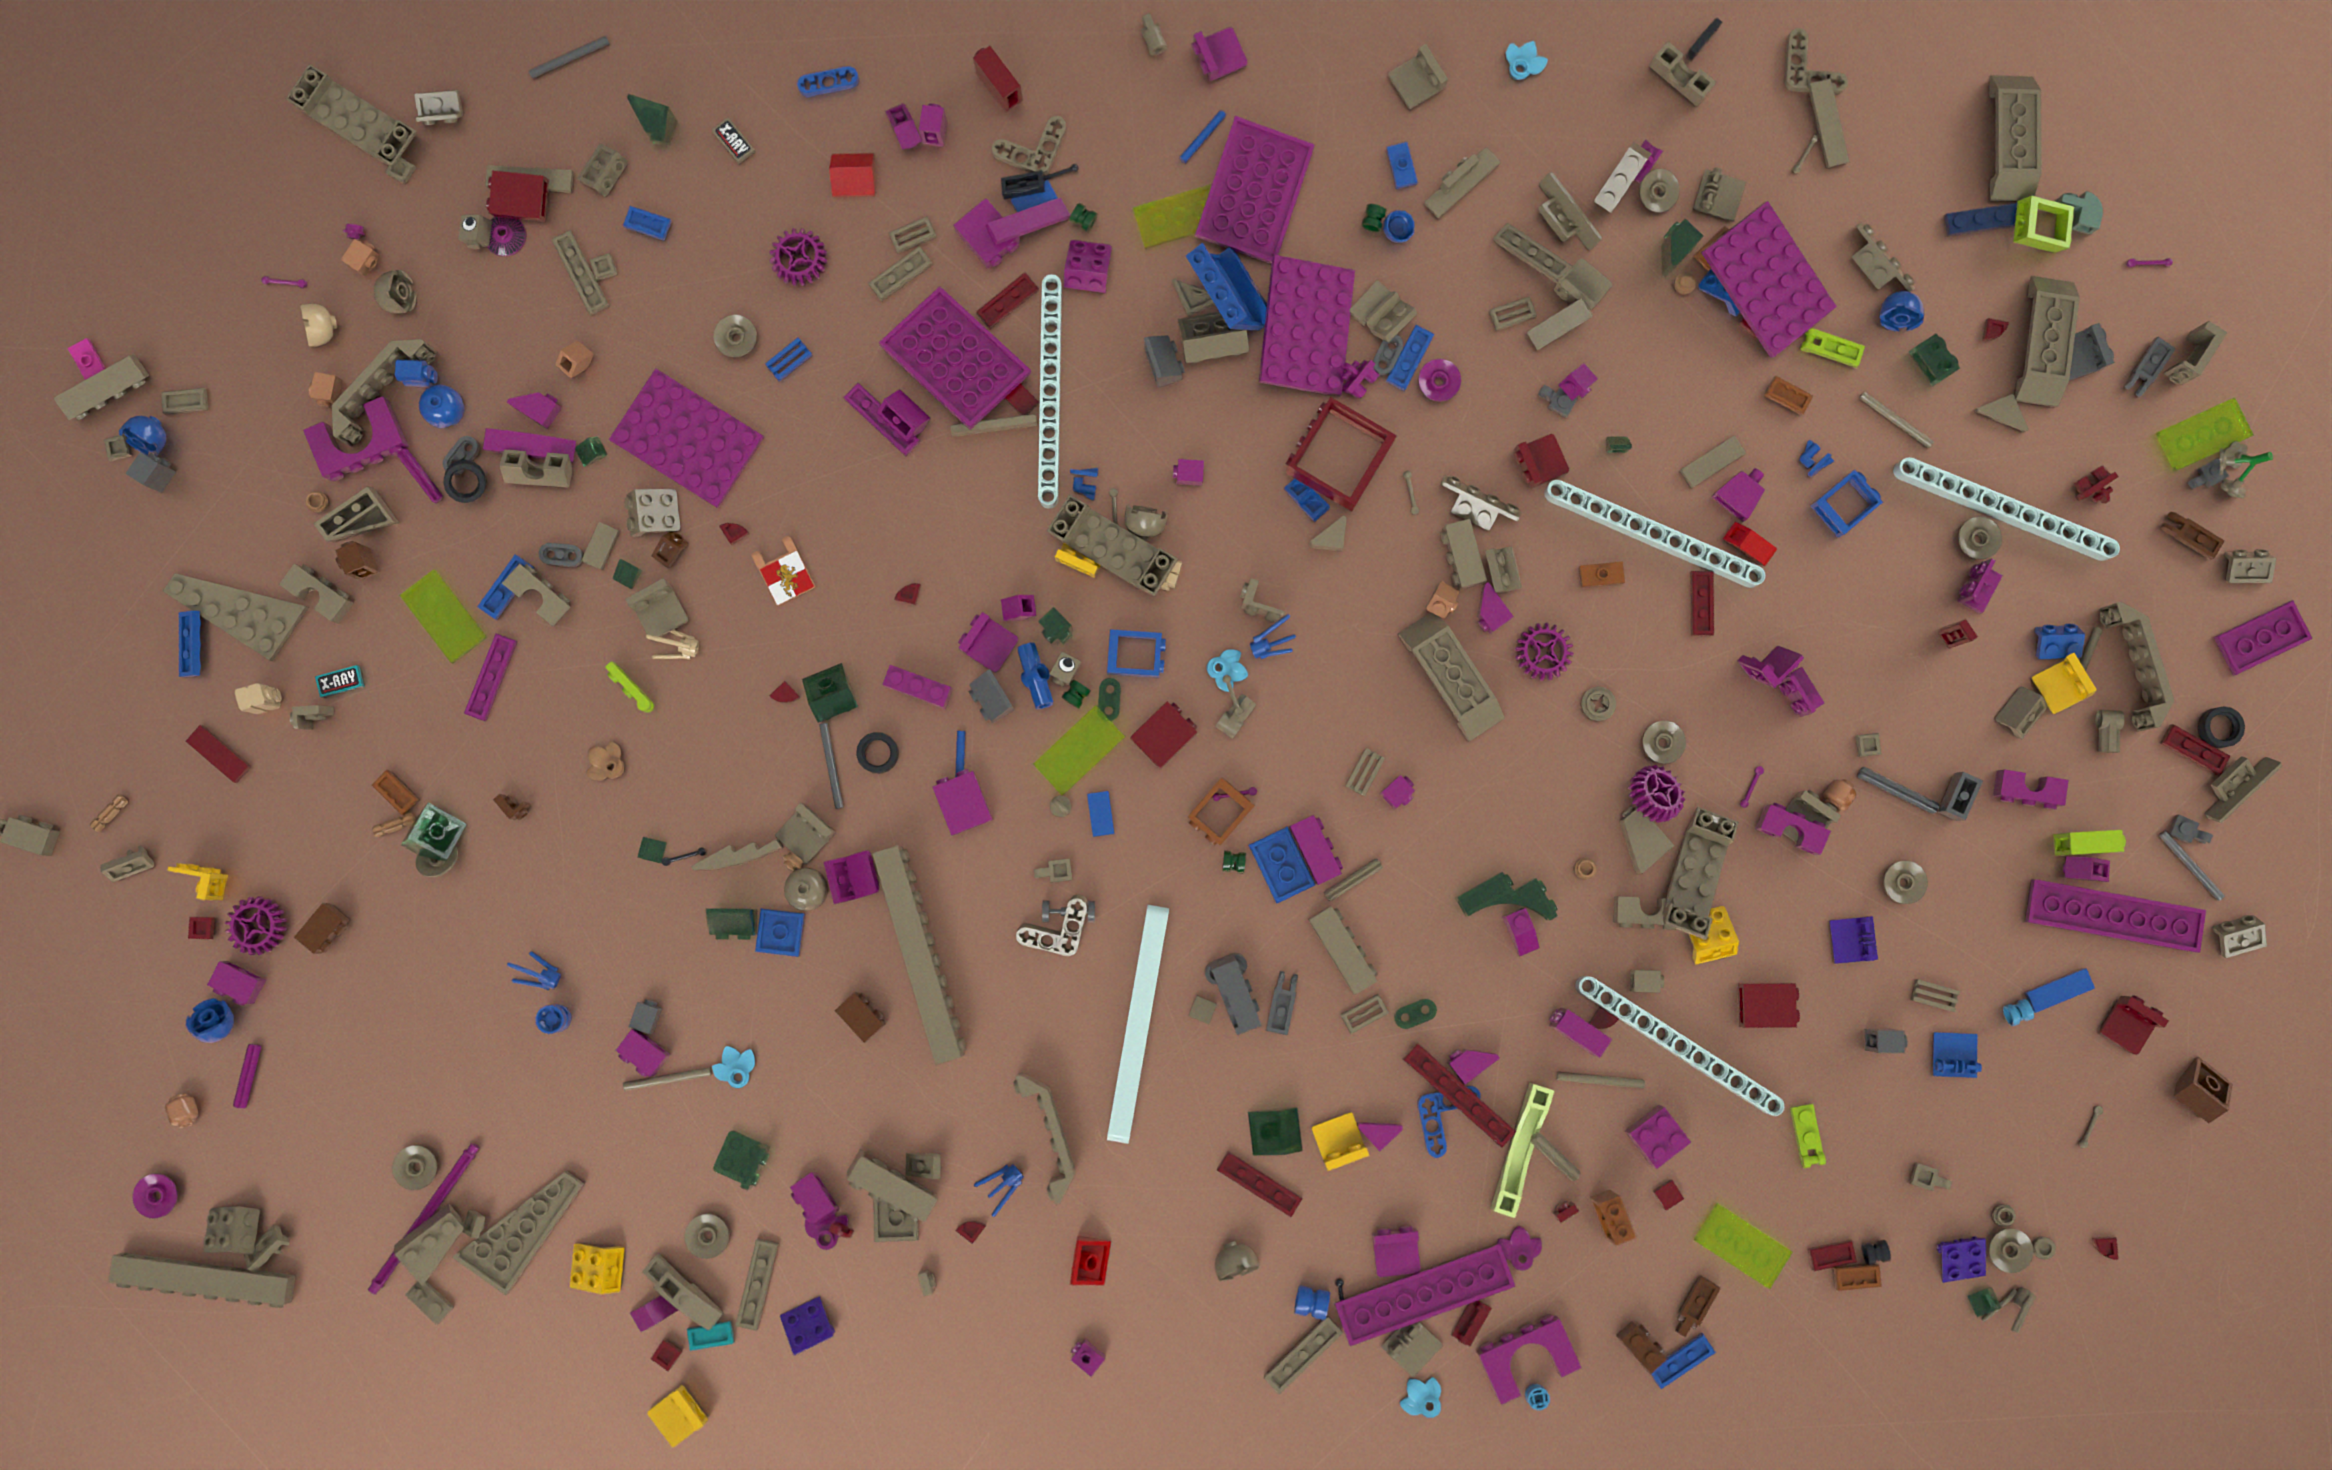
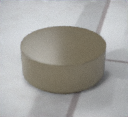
M2040 1236L2032 1242L2033 1254L2036 1257L2046 1260L2054 1256L2056 1246L2050 1238Z

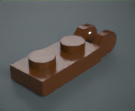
M2172 511L2169 512L2167 518L2176 524H2180L2181 527L2177 529L2168 523H2163L2160 527L2167 534L2174 536L2175 539L2210 560L2216 557L2225 542L2222 538L2191 519H2186Z

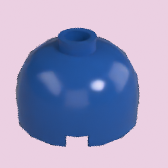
M1907 291L1895 292L1889 295L1882 303L1880 323L1883 327L1892 331H1899V328H1907V331L1913 330L1923 323L1924 305L1921 299L1914 293Z
M433 385L427 388L420 396L419 411L424 420L433 427L444 429L451 425L454 426L463 417L465 406L462 397L449 386Z
M134 416L128 419L119 429L120 436L124 434L127 437L126 442L130 446L146 455L151 452L158 456L166 444V433L161 426L162 423L153 416Z
M216 998L205 1000L192 1009L194 1013L186 1019V1027L191 1035L205 1043H215L222 1040L232 1031L234 1026V1014L225 1001H218Z

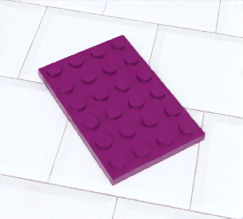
M1235 116L1195 237L1226 248L1231 247L1237 252L1272 264V257L1279 254L1315 144Z
M1768 201L1762 203L1701 252L1770 358L1779 354L1837 307Z
M1279 255L1272 257L1259 383L1338 397L1342 395L1344 380L1342 378L1344 374L1342 366L1346 361L1355 270Z
M940 286L879 342V346L969 430L979 423L1031 374V369Z
M655 368L609 440L714 507L719 508L764 439V436Z

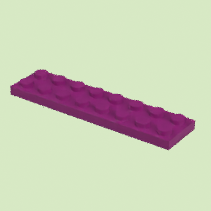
M2032 879L2025 922L2200 953L2206 910Z
M1497 1244L1334 1304L1349 1346H1353L1516 1286L1501 1245Z

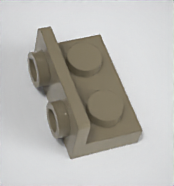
M599 143L577 179L583 184L596 189L601 195L606 197L628 164V161L617 151Z
M1393 291L1365 318V322L1372 334L1389 342L1418 313L1413 306L1401 301L1398 293Z
M1513 547L1485 550L1495 592L1505 593L1522 588Z
M2234 549L2233 552H2225L2224 557L2229 559L2226 575L2227 582L2272 583L2277 558L2272 556L2269 551L2255 549V552H2247L2242 549Z
M322 705L292 707L290 722L294 729L313 730V720H327L326 716L334 715V707Z
M2245 915L2240 919L2225 921L2213 926V931L2220 938L2221 955L2225 958L2267 946L2265 923L2254 915Z

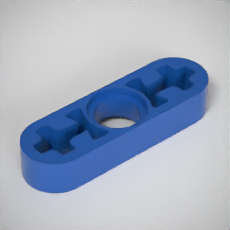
M846 66L803 75L798 79L797 86L803 96L811 97L854 88L859 83V76L855 68ZM848 73L854 76L850 82L845 79ZM836 75H839L841 84H838ZM825 77H832L834 83L832 86L826 87L822 84ZM816 79H818L820 88H817V83L815 81ZM805 82L810 83L811 86L809 90H806V88L804 87Z

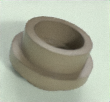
M2001 1204L1994 1209L1993 1220L1996 1224L2007 1227L2015 1221V1211L2009 1205ZM2005 1211L2006 1217L2001 1219L2000 1214Z

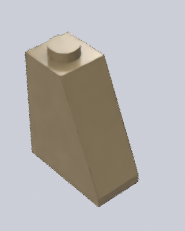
M1630 806L1622 813L1623 818L1619 822L1634 870L1637 874H1643L1668 852L1674 844L1653 821H1649L1648 816L1643 817L1642 812L1637 811L1638 807L1633 808Z

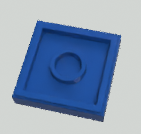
M761 908L755 952L799 957L805 913Z

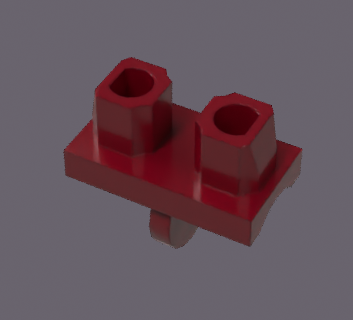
M2102 465L2091 472L2096 480L2095 484L2092 485L2087 476L2074 483L2079 492L2075 496L2078 501L2088 498L2095 493V496L2091 498L2094 503L2100 501L2106 504L2111 499L2109 494L2113 492V489L2110 486L2105 489L2104 486L2119 476L2116 472L2110 474Z

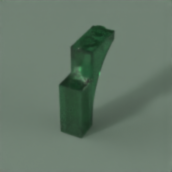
M1499 872L1455 897L1465 916H1470L1483 908L1493 905L1514 904L1529 908L1549 921L1558 917L1556 914L1558 910L1556 904L1552 899L1548 900L1545 894L1547 889L1541 880L1538 881L1537 878H1533L1512 889L1511 886L1514 884L1510 876Z

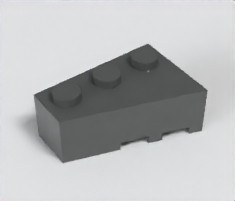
M1233 954L1210 963L1209 965L1236 1034L1239 1035L1262 1026L1257 1014L1260 1011L1256 999L1252 1000L1249 992H1252L1249 980H1244L1242 976L1245 970L1241 960H1236Z

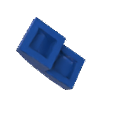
M1293 479L1284 487L1289 496L1314 522L1330 509L1329 504L1314 489L1297 479Z

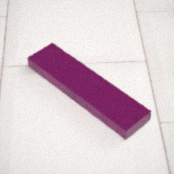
M1060 197L989 222L986 228L996 245L1067 220L1070 217V213Z
M859 383L843 397L905 457L921 442L916 436L907 442L878 415L877 411L881 403Z
M495 633L464 714L486 722L518 641Z

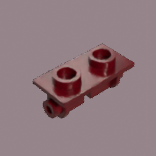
M1479 1300L1469 1303L1451 1336L1458 1339L1462 1344L1471 1346L1492 1308Z

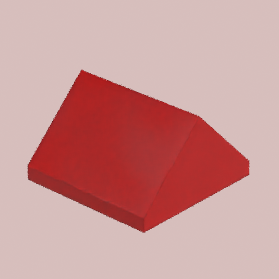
M874 153L831 155L829 172L833 197L875 196Z
M1077 1236L1070 1285L1105 1284L1111 1241Z

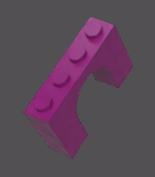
M382 396L363 404L372 426V438L368 446L360 452L353 454L344 453L333 436L331 426L325 422H320L303 430L322 477L329 481L340 480L349 472H359L364 469L363 466L370 463H380L384 460L383 458L389 455L396 456L397 453L403 451V448L409 447L391 402Z
M1547 1315L1540 1319V1323L1535 1325L1527 1324L1520 1328V1332L1516 1334L1507 1333L1500 1337V1341L1494 1344L1492 1342L1485 1343L1480 1346V1350L1476 1351L1501 1405L1521 1396L1512 1376L1510 1363L1515 1351L1523 1345L1532 1343L1545 1347L1561 1377L1582 1368L1564 1327L1556 1315Z

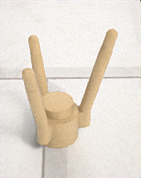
M675 629L670 631V633L683 638L680 642L646 635L647 639L679 646L678 652H682V654L652 655L653 659L683 658L690 660L691 657H696L699 640H695L694 636L686 635Z

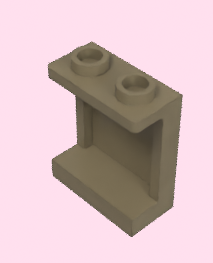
M2210 321L2190 331L2186 339L2196 345L2195 349L2187 361L2183 360L2170 367L2164 374L2172 382L2181 385L2200 376L2227 332Z

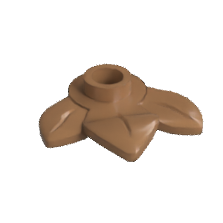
M610 741L605 749L601 747L590 748L588 759L592 766L586 771V775L596 781H602L607 777L614 779L621 776L624 772V765L620 760V747L615 742ZM614 764V769L610 771L611 766Z

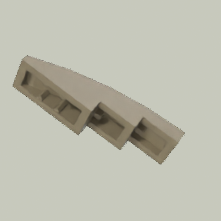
M778 839L759 848L757 843L752 842L738 851L735 850L734 846L729 845L691 867L693 870L698 871L741 865L765 857L784 847Z

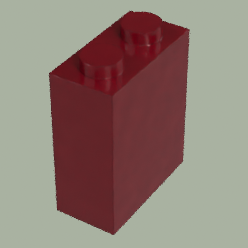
M991 46L979 49L973 57L976 74L1004 111L1008 112L1023 101L1021 86Z
M492 170V176H489L488 187L490 189V198L488 197L486 201L488 213L500 218L545 222L549 179L543 175Z
M1167 701L1130 737L1159 769L1166 765L1197 734L1195 730L1197 725L1189 717L1185 720L1180 715L1182 710L1174 702L1170 704Z
M1738 983L1739 1027H1797V1023L1800 1021V1012L1796 1006V1001L1799 1000V989L1796 987V983Z

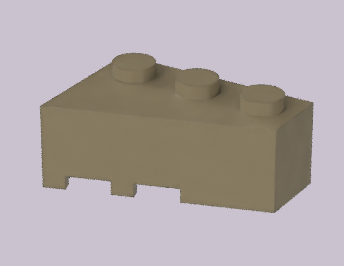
M367 486L313 524L327 542H335L399 522L373 487Z
M447 1204L394 1245V1255L422 1286L464 1229L462 1217L450 1204Z

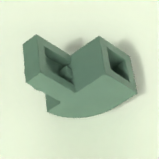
M2086 191L2079 197L2074 193H2065L2056 199L2055 202L2074 207L2072 230L2093 234L2100 228L2103 207L2100 200L2093 193Z

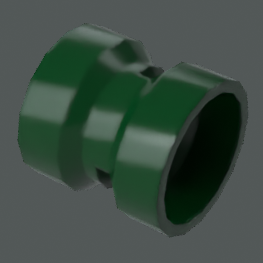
M1078 203L1069 221L1073 224H1079L1083 230L1089 232L1096 222L1098 213L1093 210L1089 211L1085 205Z
M1367 204L1365 210L1366 217L1363 218L1361 226L1368 231L1381 232L1383 226L1382 219L1385 218L1387 209L1377 204Z
M1073 679L1070 683V689L1064 692L1061 698L1079 709L1083 704V698L1087 697L1091 690Z
M1224 851L1222 872L1236 871L1239 874H1244L1246 853L1239 852L1238 854H1233L1231 851Z

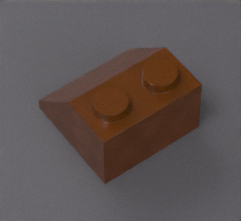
M2197 1057L2177 1081L2174 1096L2180 1103L2185 1104L2194 1111L2199 1118L2204 1119L2207 1123H2211L2229 1110L2233 1084L2200 1057Z

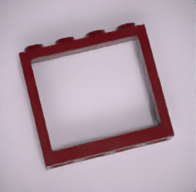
M1330 397L1327 403L1323 402L1317 411L1320 415L1317 420L1312 419L1306 429L1309 433L1306 438L1302 436L1298 441L1296 447L1299 449L1296 454H1290L1285 463L1288 466L1285 473L1352 512L1397 435ZM1329 413L1382 443L1351 497L1297 467Z

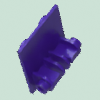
M1873 916L1829 920L1834 964L1878 960Z
M1973 1236L1969 1239L1961 1238L1959 1242L1955 1239L1953 1243L1951 1241H1943L1937 1245L1938 1253H1942L1943 1283L1986 1276L1985 1238Z
M820 1296L780 1315L793 1356L834 1337L835 1329L828 1321Z

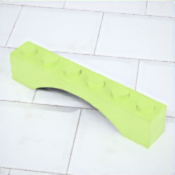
M1529 1082L1515 1127L1516 1133L1512 1137L1490 1207L1495 1212L1513 1218L1516 1217L1522 1198L1528 1165L1534 1148L1530 1141L1531 1136L1540 1131L1549 1111L1554 1090Z

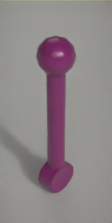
M2131 258L2127 261V266L2130 268L2135 265L2164 264L2165 266H2171L2173 264L2171 258L2136 261V259Z
M267 276L261 279L265 285L269 283L297 285L302 289L307 286V282L303 279L290 281L270 279Z
M1761 766L1755 768L1753 781L1745 798L1740 802L1743 808L1748 807V800L1759 776L1764 773V768Z
M1251 787L1249 790L1239 792L1243 795L1250 794L1254 796L1257 794V789ZM1215 793L1212 798L1214 801H1219L1221 798L1230 796L1227 793Z

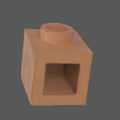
M354 239L341 258V261L366 277L370 269L377 265L379 255L373 251L375 247L365 240L361 243Z
M577 340L561 349L555 365L570 378H573L588 369L594 354Z
M314 372L313 381L309 384L308 388L309 397L317 401V405L330 407V404H333L340 397L343 380L335 375Z
M1440 581L1426 610L1445 619L1448 613L1453 614L1458 606L1456 598L1460 591Z

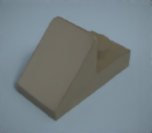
M906 1153V1176L940 1179L941 1164L939 1153Z

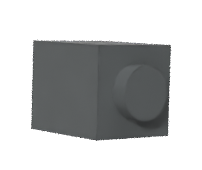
M645 999L644 1002H637L629 1028L648 1034L654 1033L662 1008L657 1006V1002Z

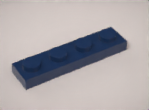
M2017 203L1947 213L1944 215L1947 236L2014 227Z

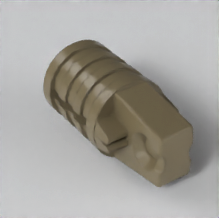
M1150 14L1142 16L1144 28L1141 29L1150 55L1163 53L1167 49V44L1159 24H1154Z

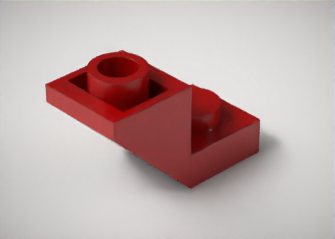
M1736 521L1723 538L1726 543L1742 550L1749 559L1763 566L1767 565L1777 551L1774 545L1755 531Z

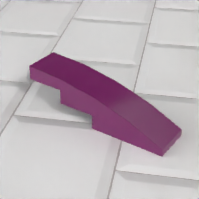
M486 428L483 450L503 453L504 450L526 451L528 457L546 459L547 453L569 454L572 463L576 441Z

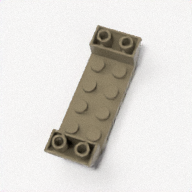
M311 64L307 66L286 97V100L312 119L377 160L394 167L417 133L416 130L400 120L396 121L337 84L327 74Z
M1991 75L1989 77V97L1996 98V175L1990 179V201H2019L2029 196H2035L2041 176V89L2033 76Z
M2031 276L2028 298H2033L2027 352L2024 375L2017 380L2015 399L2019 402L2058 407L2070 378L2080 296L2074 282Z
M422 339L390 341L332 404L333 436L349 446L357 444L362 439V434L365 430L353 419L359 417L364 412L363 404L375 400L379 395V391L392 382L395 375L396 360H409L411 358L412 360L426 361L429 365L434 361L435 355L438 352Z
M1070 494L1047 529V532L1075 551L1153 596H1156L1178 561V558L1161 548L1157 549L1095 512L1087 504Z
M2123 602L2099 608L2101 612L2100 620L2106 629L2118 625L2123 626V637L2128 642L2130 648L2129 656L2134 661L2136 667L2135 675L2142 686V698L2148 706L2132 711L2133 725L2137 728L2138 732L2161 727L2174 702V697L2149 617Z
M1430 612L1398 633L1408 651L1413 652L1459 723L1457 725L1468 742L1505 719L1495 695L1450 627L1441 617Z
M1700 807L1696 808L1684 834L1664 904L1663 920L1665 925L1702 939H1707L1712 918H1709V913L1727 847L1734 841L1739 822Z
M1022 1072L1017 1074L1016 1080L1013 1081L1016 1093H1021L1022 1098L1036 1093L1040 1094L1037 1097L1040 1110L1044 1109L1046 1113L1045 1118H1043L1047 1131L1051 1130L1053 1135L1050 1140L1053 1152L1058 1151L1059 1154L1057 1165L1060 1174H1064L1051 1178L1047 1187L1050 1201L1054 1200L1057 1205L1060 1204L1076 1169L1050 1086Z

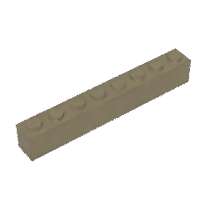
M119 1253L112 1257L109 1283H117L116 1286L120 1288H130L132 1285L139 1286L138 1289L143 1291H151L155 1288L160 1289L161 1293L166 1294L178 1291L182 1292L183 1296L201 1294L204 1295L205 1299L224 1297L228 1302L247 1300V1303L250 1305L270 1303V1307L282 1308L283 1305L292 1302L296 1275L260 1270L254 1273L245 1268Z

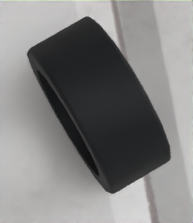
M456 461L445 471L444 489L449 497L455 501L462 503L473 502L480 498L485 490V473L473 461ZM467 469L474 472L478 479L476 489L466 494L455 490L451 480L456 471Z
M2225 706L2209 709L2202 714L2198 722V732L2201 739L2216 748L2234 746L2242 739L2245 732V723L2243 717L2235 709ZM2216 715H2225L2231 721L2232 734L2225 740L2215 738L2211 732V720Z
M873 732L864 736L860 740L856 751L859 764L864 769L878 774L892 769L899 755L896 742L890 736L881 732ZM875 740L885 742L890 749L888 761L880 766L870 764L865 757L867 745Z

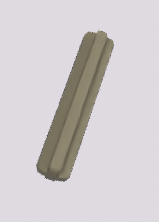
M1374 859L1324 892L1326 898L1332 901L1381 870L1383 868L1382 864L1378 859Z
M1536 1132L1531 1136V1143L1571 1181H1575L1580 1177V1171L1540 1132Z

